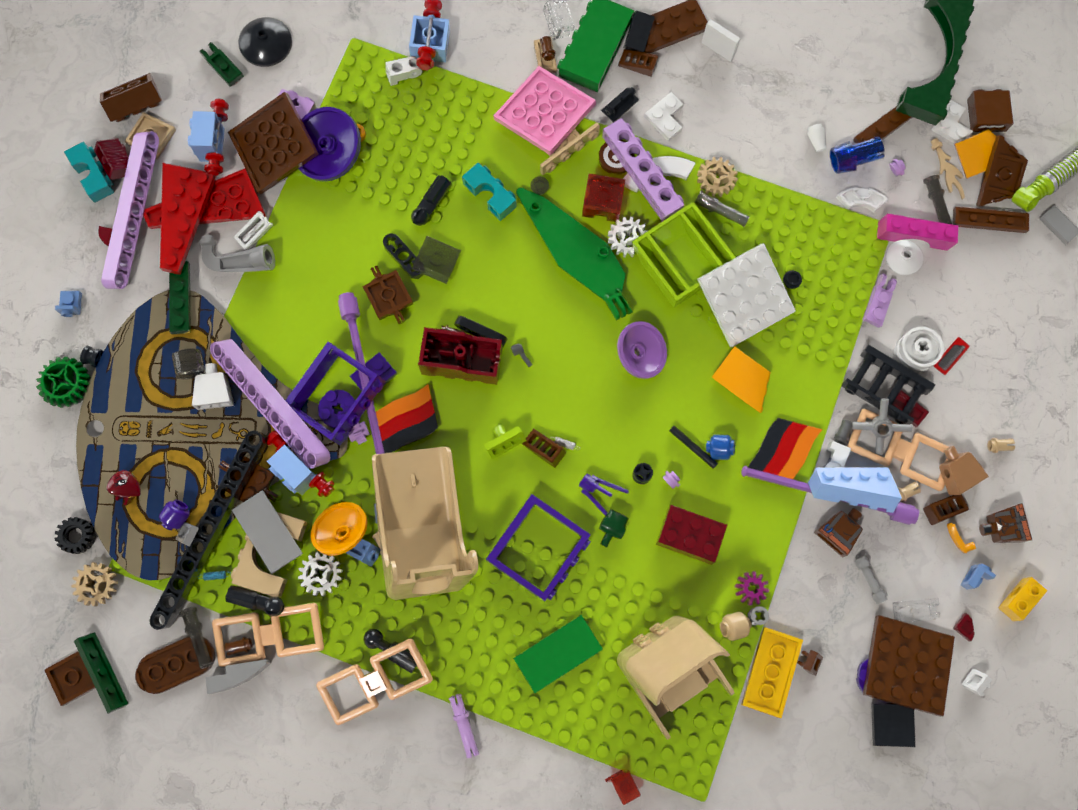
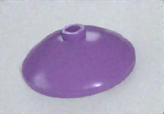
M638 321L627 325L620 333L617 349L623 367L631 375L641 379L651 378L659 374L666 363L667 348L664 338L658 329L647 322Z

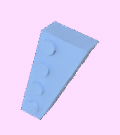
M889 467L815 468L808 482L813 497L816 499L838 503L841 500L854 506L863 504L868 505L870 509L877 510L879 507L891 513L894 512L902 499Z

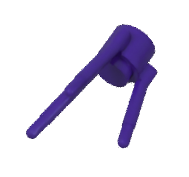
M587 473L579 484V487L583 489L581 492L607 516L608 512L589 492L594 493L597 489L612 497V493L599 486V483L626 494L629 491Z

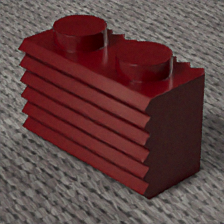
M119 138L97 141L94 152L109 179L115 180L125 177L129 159L125 145L121 144Z

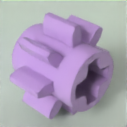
M363 421L361 423L358 422L349 432L348 436L351 442L357 441L359 445L367 441L366 436L370 435Z

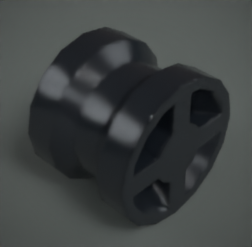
M87 345L81 352L80 362L85 365L91 364V366L96 368L104 351L102 349L95 350Z
M646 463L638 464L632 473L633 480L640 485L647 484L653 476L652 467Z

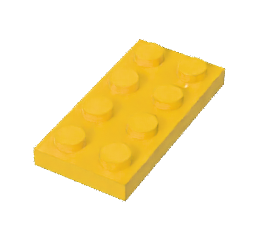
M763 627L742 699V706L782 718L803 643L802 639Z

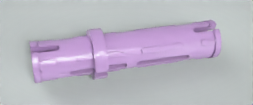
M457 694L458 704L454 696L449 698L454 712L453 719L457 722L466 757L472 758L470 748L473 751L474 757L479 755V751L468 720L469 713L465 710L462 695Z

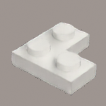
M670 92L648 110L644 117L667 141H670L682 131V127L672 116L683 108V103Z
M950 100L946 110H948L946 118L931 128L933 132L954 144L968 139L973 132L958 123L966 108L953 100Z

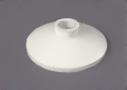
M899 240L888 248L886 261L890 269L895 273L911 275L921 268L923 253L915 243L909 240Z

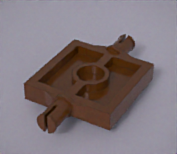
M374 266L375 270L372 267L370 270L375 278L362 287L379 320L394 315L398 324H402L399 317L404 323L406 320L401 311L413 305V301L397 270L382 275L378 266Z
M244 456V462H249L250 458ZM222 461V465L219 464L218 468L227 472L230 465ZM257 463L239 500L245 502L263 490L268 499L275 502L278 494L269 490L275 475ZM237 471L235 473L234 477L236 481H238L241 478L240 471ZM227 489L226 492L232 495L231 489Z

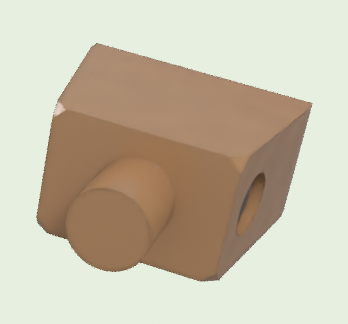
M954 446L943 450L948 460L942 463L939 469L949 495H961L989 477L972 453L964 452L958 454Z

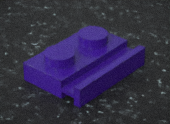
M380 352L365 363L366 368L386 381L384 385L397 375V372ZM356 370L350 375V378L362 391L359 372Z

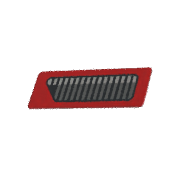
M958 337L944 352L942 358L934 367L943 375H946L970 345Z

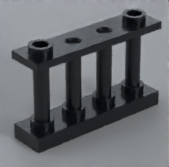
M868 344L860 355L864 359L863 364L853 380L847 378L843 382L842 387L845 388L847 393L857 395L880 409L881 398L875 394L887 375H893L898 381L887 397L889 399L887 414L893 417L898 424L910 425L915 419L909 416L918 399L923 394H929L936 384ZM874 364L881 371L868 391L861 387L859 383L870 365ZM908 384L914 388V392L901 411L892 404L903 386Z

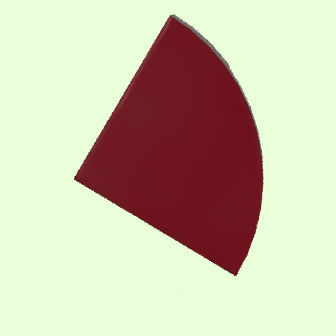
M99 226V237L109 247L113 229Z
M964 613L953 629L969 642L974 638L975 632L972 618L967 613Z

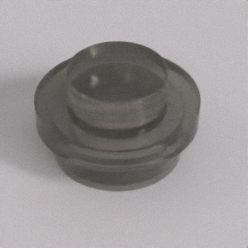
M536 177L531 182V190L535 194H545L549 189V182L544 177Z

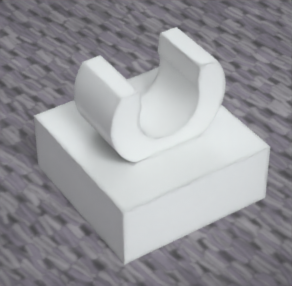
M972 669L962 685L965 689L979 696H984L983 692L986 688H990L992 679L988 675Z

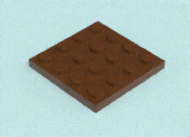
M286 92L277 96L228 131L257 193L260 194L319 155L294 104Z
M877 615L875 617L863 695L943 717L955 637Z

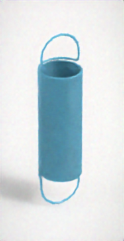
M226 571L203 573L204 581L225 579Z

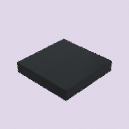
M871 704L873 746L916 747L914 709L896 704Z

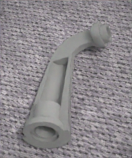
M204 235L199 240L200 245H202V260L211 270L219 272L268 271L275 268V256L268 244L216 257L213 252L216 244L213 236Z

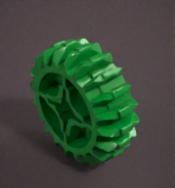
M66 356L63 359L56 357L55 362L49 360V366L43 365L45 369L43 372L38 371L41 378L36 379L40 383L36 387L40 390L38 394L44 397L43 400L50 403L52 406L63 408L64 405L71 407L72 402L78 404V398L84 399L82 394L88 391L86 387L90 382L87 380L91 377L89 374H86L88 369L83 367L84 364L80 361L77 362L75 358L70 359ZM74 372L76 373V383H74L73 381L75 376L73 375ZM58 380H60V381H62V382H63V381H66V382H68L69 384H67V383H61V382H59Z

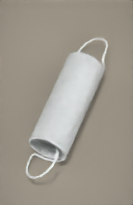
M556 437L554 441L560 446L571 450L576 445L574 442Z

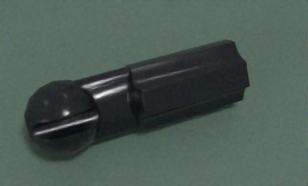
M443 175L436 177L423 196L422 201L412 211L411 219L415 225L422 226L428 222L430 215L452 186V182Z
M233 585L228 588L225 596L226 602L253 610H262L271 617L280 615L284 610V602L279 597H265L260 593Z
M377 629L368 630L363 638L364 644L370 649L379 648L384 651L399 644L396 641L389 643L384 640L383 634ZM409 649L387 658L410 673L417 666Z

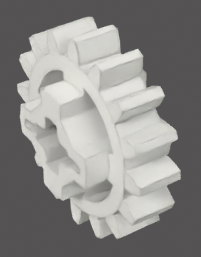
M623 217L622 222L617 219L616 225H611L610 229L612 231L608 232L610 237L608 243L612 244L611 250L617 249V255L622 252L623 257H626L627 254H630L631 257L634 256L636 251L632 241L639 237L636 231H638L640 236L647 232L646 230L643 231L645 224L639 225V219L634 222L633 217H630L628 221Z
M316 552L315 558L309 555L310 561H302L305 567L299 568L303 575L298 576V579L304 580L301 586H308L306 592L310 593L313 590L314 596H317L319 592L321 596H325L326 591L332 594V587H339L336 583L337 580L341 581L343 579L338 576L339 573L343 572L342 569H337L340 562H334V556L328 559V555L323 554L321 557L318 552ZM319 561H325V562H328L329 564H328V565H325V566H321L318 562H319ZM311 567V574L308 576V571ZM319 570H321V571L324 572V573L322 574V575H323V578H322V579L319 578V577H317V576L319 575V573H318ZM333 573V578L330 582V575ZM318 582L321 583L323 587L317 588L314 587L312 584Z

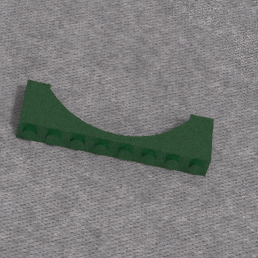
M925 0L924 8L928 9L934 16L945 40V63L940 75L936 79L922 86L907 87L899 96L896 111L935 126L946 118L948 113L946 108L952 98L950 92L956 82L954 77L960 66L958 61L963 54L962 45L967 39L965 34L971 23L969 18L975 8L973 6L974 0Z

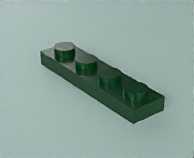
M185 261L180 275L169 273V332L171 335L191 333L189 261Z
M94 632L74 640L107 714L126 707L129 703L96 633Z

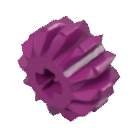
M755 571L751 572V575L745 572L743 573L744 578H737L741 584H735L734 587L740 589L735 594L736 596L743 595L740 600L742 603L747 600L748 605L751 606L753 600L756 605L760 604V599L766 600L767 597L763 593L769 592L768 588H764L768 581L761 582L763 579L762 574L756 578ZM751 585L755 586L756 589L753 591H749L748 587H750Z

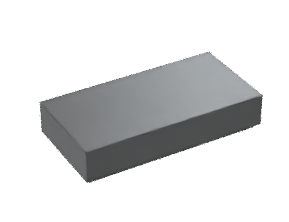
M1055 205L1039 218L1065 245L1078 235V228Z
M185 522L176 540L190 547L199 528Z

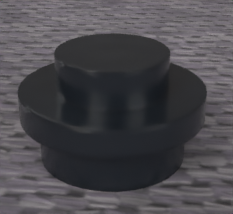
M791 270L783 276V283L789 289H796L801 285L802 277L799 272Z

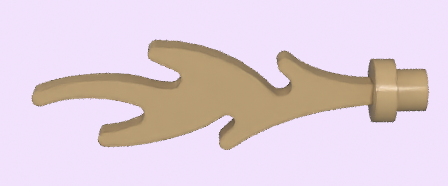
M935 138L931 141V148L933 151L936 150L939 158V175L945 171V182L949 193L953 192L952 184H954L963 200L965 198L963 188L955 178L957 176L959 179H962L963 175L954 165L945 161H950L951 157L943 152L941 149L943 146L942 142Z

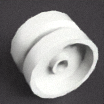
M916 327L909 330L896 343L894 358L897 362L920 374L930 369L942 358L944 343L934 330L927 327Z

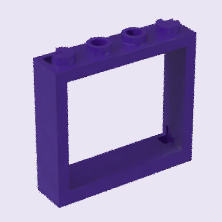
M327 342L285 401L301 419L333 442L341 445L347 439L352 428L359 422L364 411L370 407L376 394L382 390L386 381L330 342ZM339 356L371 379L332 433L300 409Z
M531 494L488 555L486 561L545 602L547 599L551 600L556 594L557 590L554 588L558 582L562 584L569 575L566 572L569 566L574 567L580 559L577 556L581 549L585 551L591 542L589 540L591 534ZM535 505L581 536V539L544 592L497 560Z

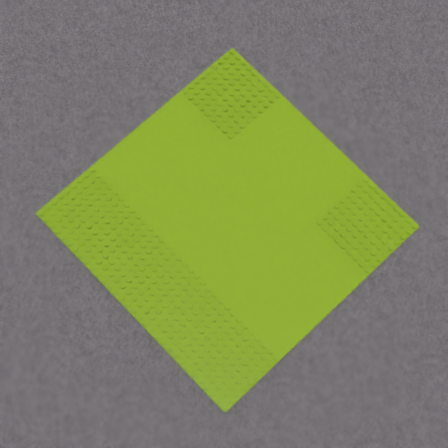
M352 38L320 108L334 107L347 113L356 124L364 127L366 137L361 142L359 156L353 167L345 175L332 181L314 180L303 174L299 169L288 175L268 219L273 226L258 240L256 245L258 247L268 244L272 248L275 256V268L268 271L244 272L224 317L260 363L281 383L293 390L327 342H330L356 360L349 325L346 320L341 319L338 305L339 295L347 292L354 293L360 311L356 324L365 363L380 352L397 372V375L386 383L382 390L374 397L375 412L392 401L416 393L427 384L429 385L438 428L425 438L402 446L394 452L444 446L450 448L464 546L467 554L470 550L476 551L478 571L464 588L459 591L393 600L386 592L382 555L380 553L372 567L347 553L334 556V562H340L337 569L343 570L338 576L343 579L341 581L337 580L336 583L339 587L333 586L332 594L326 591L325 596H321L320 592L317 596H314L313 590L310 593L306 592L308 586H301L304 580L298 579V576L303 575V572L299 571V568L305 567L302 561L308 562L310 561L309 555L315 558L316 552L320 553L311 541L312 526L317 517L334 504L351 502L359 505L365 512L368 523L362 539L379 548L372 537L378 532V523H376L374 504L376 500L372 456L376 454L366 409L360 417L359 423L364 421L370 433V435L366 436L367 441L358 445L357 441L351 442L348 436L347 450L342 457L331 460L327 464L309 468L315 475L324 472L326 474L324 479L327 482H334V490L329 496L319 497V490L316 487L309 488L303 495L298 492L294 494L282 483L285 480L284 478L273 484L269 489L278 494L275 502L270 500L276 512L308 523L302 541L295 540L303 554L272 574L287 579L281 597L284 602V608L316 603L324 642V649L318 652L351 665L357 664L361 669L369 672L374 671L370 658L382 652V650L379 648L370 649L364 644L363 638L368 630H379L383 634V639L389 643L395 641L401 643L407 639H413L433 678L431 683L416 689L417 691L450 703L449 698L454 696L457 704L456 695L461 694L464 707L468 711L693 799L705 802L763 625H752L747 637L731 641L722 635L720 623L725 615L735 612H742L748 617V612L752 608L760 606L766 608L767 611L769 610L807 493L748 476L743 477L741 470L744 466H749L758 453L767 431L777 418L823 429L814 440L805 463L793 479L804 483L809 482L818 460L863 322V316L889 241L877 239L879 221L877 219L737 171L736 178L738 179L733 190L730 189L728 195L723 192L722 197L718 193L712 197V192L705 194L706 189H700L702 183H697L698 170H700L701 164L705 165L706 160L638 137L642 142V147L651 154L652 158L673 156L695 162V166L687 180L675 176L664 177L672 183L675 193L682 197L684 207L692 202L696 204L735 257L760 244H764L782 283L785 273L791 270L799 272L802 277V283L796 289H789L784 285L795 308V312L735 345V347L771 372L769 382L767 383V393L764 396L762 405L763 411L759 413L712 378L734 346H729L702 290L673 308L641 265L636 252H634L633 257L630 254L623 257L622 252L617 255V249H614L612 252L626 273L622 294L633 313L626 314L625 317H620L616 321L603 299L557 265L516 194L518 188H524L545 197L606 243H608L610 238L608 232L612 231L610 229L611 225H616L617 219L622 222L623 217L627 221L630 220V217H633L634 222L639 219V225L645 224L643 231H649L661 223V219L640 190L636 193L621 185V181L627 172L617 175V173L610 174L602 169L599 163V151L605 143L602 135L603 129L607 127L606 125L584 118L575 127L576 131L581 135L595 123H598L600 125L598 137L593 141L590 140L585 143L580 151L573 152L565 162L561 161L557 164L553 171L542 175L540 173V165L550 156L494 120L493 115L514 93L437 66L429 70H422L421 75L418 77L398 81V84L391 86L386 75V62L407 58L408 56ZM478 162L482 166H486L490 170L491 175L495 179L498 178L503 183L504 188L507 191H511L517 198L516 208L501 221L488 210L487 201L493 197V193L482 191L474 196L463 185L462 176ZM443 175L452 182V186L430 215L428 222L422 226L415 225L411 219L412 211L422 201L423 196L436 177ZM600 183L610 184L611 189L600 188ZM597 207L606 208V213L597 212ZM387 234H396L422 262L424 275L421 278H411L386 251L383 245V238ZM391 240L388 241L389 245H390V244L393 245V247L395 248V250L398 249V248L396 247L394 241H393V242H392ZM401 252L398 258L400 260H406L408 259L409 254L407 252ZM411 261L412 272L416 271L418 273L419 267L415 268ZM374 266H378L382 275L397 270L413 301V305L401 311L406 320L404 323L399 317L402 324H398L394 315L379 320L362 287L375 278L370 270L372 267L375 270ZM460 315L507 337V341L502 349L497 385L481 381H465L459 378L450 379L444 376L422 375L418 362L424 327L442 329V326L449 325L450 328L458 329L454 323ZM638 321L647 322L657 328L663 336L667 348V359L663 369L656 376L647 379L631 375L623 367L618 356L617 344L620 333L627 325ZM521 344L532 366L528 367L520 354L514 356L511 346ZM338 356L308 400L319 404L321 398L330 390H344L350 393L356 400L362 391L350 378V375L358 369ZM340 405L334 406V408H337V409H340V410L343 411V409L340 407ZM498 425H503L506 432L519 426L525 439L534 428L552 441L559 437L576 443L573 450L563 447L566 454L555 468L523 446L522 443L494 459L491 458L484 444L496 438L493 429ZM673 426L677 427L705 452L706 443L711 440L713 435H729L732 440H735V454L731 455L729 460L714 459L718 464L712 469L669 430ZM536 437L531 445L533 446L539 438ZM542 442V444L538 447L539 450L545 442ZM550 446L545 451V454H547V452L550 450ZM640 463L649 464L653 470L651 480L644 485L636 483L632 477L634 468ZM666 471L669 473L673 471L680 478L678 482L680 484L679 487L676 486L672 489L663 479ZM587 473L629 491L626 494L599 483V486L612 493V497L597 489L594 493L589 492L608 513L612 509L629 518L622 539L612 537L608 547L600 544L605 533L599 529L602 519L606 516L581 492L583 489L579 487L581 480ZM531 494L591 534L589 537L591 542L585 551L581 549L577 556L580 559L574 567L569 566L566 571L569 575L562 584L558 582L554 588L557 590L556 594L551 600L547 599L545 602L486 561L488 555ZM535 505L497 560L544 592L581 539V536ZM670 505L727 524L714 564L711 565L656 545ZM235 518L221 532L186 600L228 617L258 613L260 625L271 624V616L266 614L265 611L253 610L226 602L225 596L231 585L254 591L231 583L233 580L231 579L232 571L238 566L240 561L238 560L239 552L246 544V532L237 518ZM256 551V560L259 567L266 573L271 574ZM113 558L109 564V567L112 568L111 571L162 591L165 590L171 578L145 580L128 573ZM319 561V562H318L321 566H325V565H328V564H329L328 562H325V561ZM193 562L188 565L190 571L194 567ZM311 567L308 571V576L311 574ZM319 570V571H318L319 575H318L317 577H319V578L322 579V578H323V575H322V574H323L324 572L321 571V570ZM226 571L225 579L204 581L203 573ZM755 571L756 578L760 574L763 575L761 582L768 581L764 588H768L769 592L763 593L767 598L766 600L760 599L759 605H756L753 600V604L749 606L747 600L743 603L740 601L743 597L742 594L736 596L735 593L740 591V589L734 586L735 584H741L737 578H744L743 573L748 572L751 575V572ZM333 573L330 575V582L333 578ZM180 579L178 582V586L181 589L184 587L183 579ZM318 582L312 584L314 587L317 588L323 587L321 583ZM750 585V587H748L749 591H753L756 589L755 586ZM260 593L262 596L269 597V598L272 597V596H269V595ZM310 612L279 617L282 637L302 646L315 644ZM760 612L754 613L756 614V620L762 619L760 618ZM582 615L603 650L537 693H534L513 658ZM673 616H681L695 621L730 654L728 657L719 655L713 660L733 688L734 694L729 695L719 679L716 678L700 693L674 711H669L659 718L671 737L667 740L618 666L617 657L622 650L634 643L632 640L640 634L646 635L650 632L649 628L656 623L662 624ZM252 621L244 622L252 626ZM389 659L380 661L388 679L404 686L423 677L417 666L410 673Z

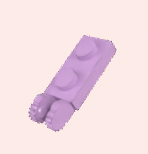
M884 273L880 274L875 287H873L863 316L864 321L878 328L883 325L893 295L892 292L897 284V280L891 278L886 289H883L882 287L887 279V275Z

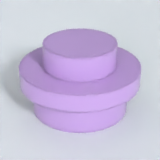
M896 158L893 159V162L889 164L893 174L896 177L904 175L906 167L903 161H898Z
M666 471L663 479L672 489L676 486L679 487L680 484L678 482L680 478L673 471L671 473Z

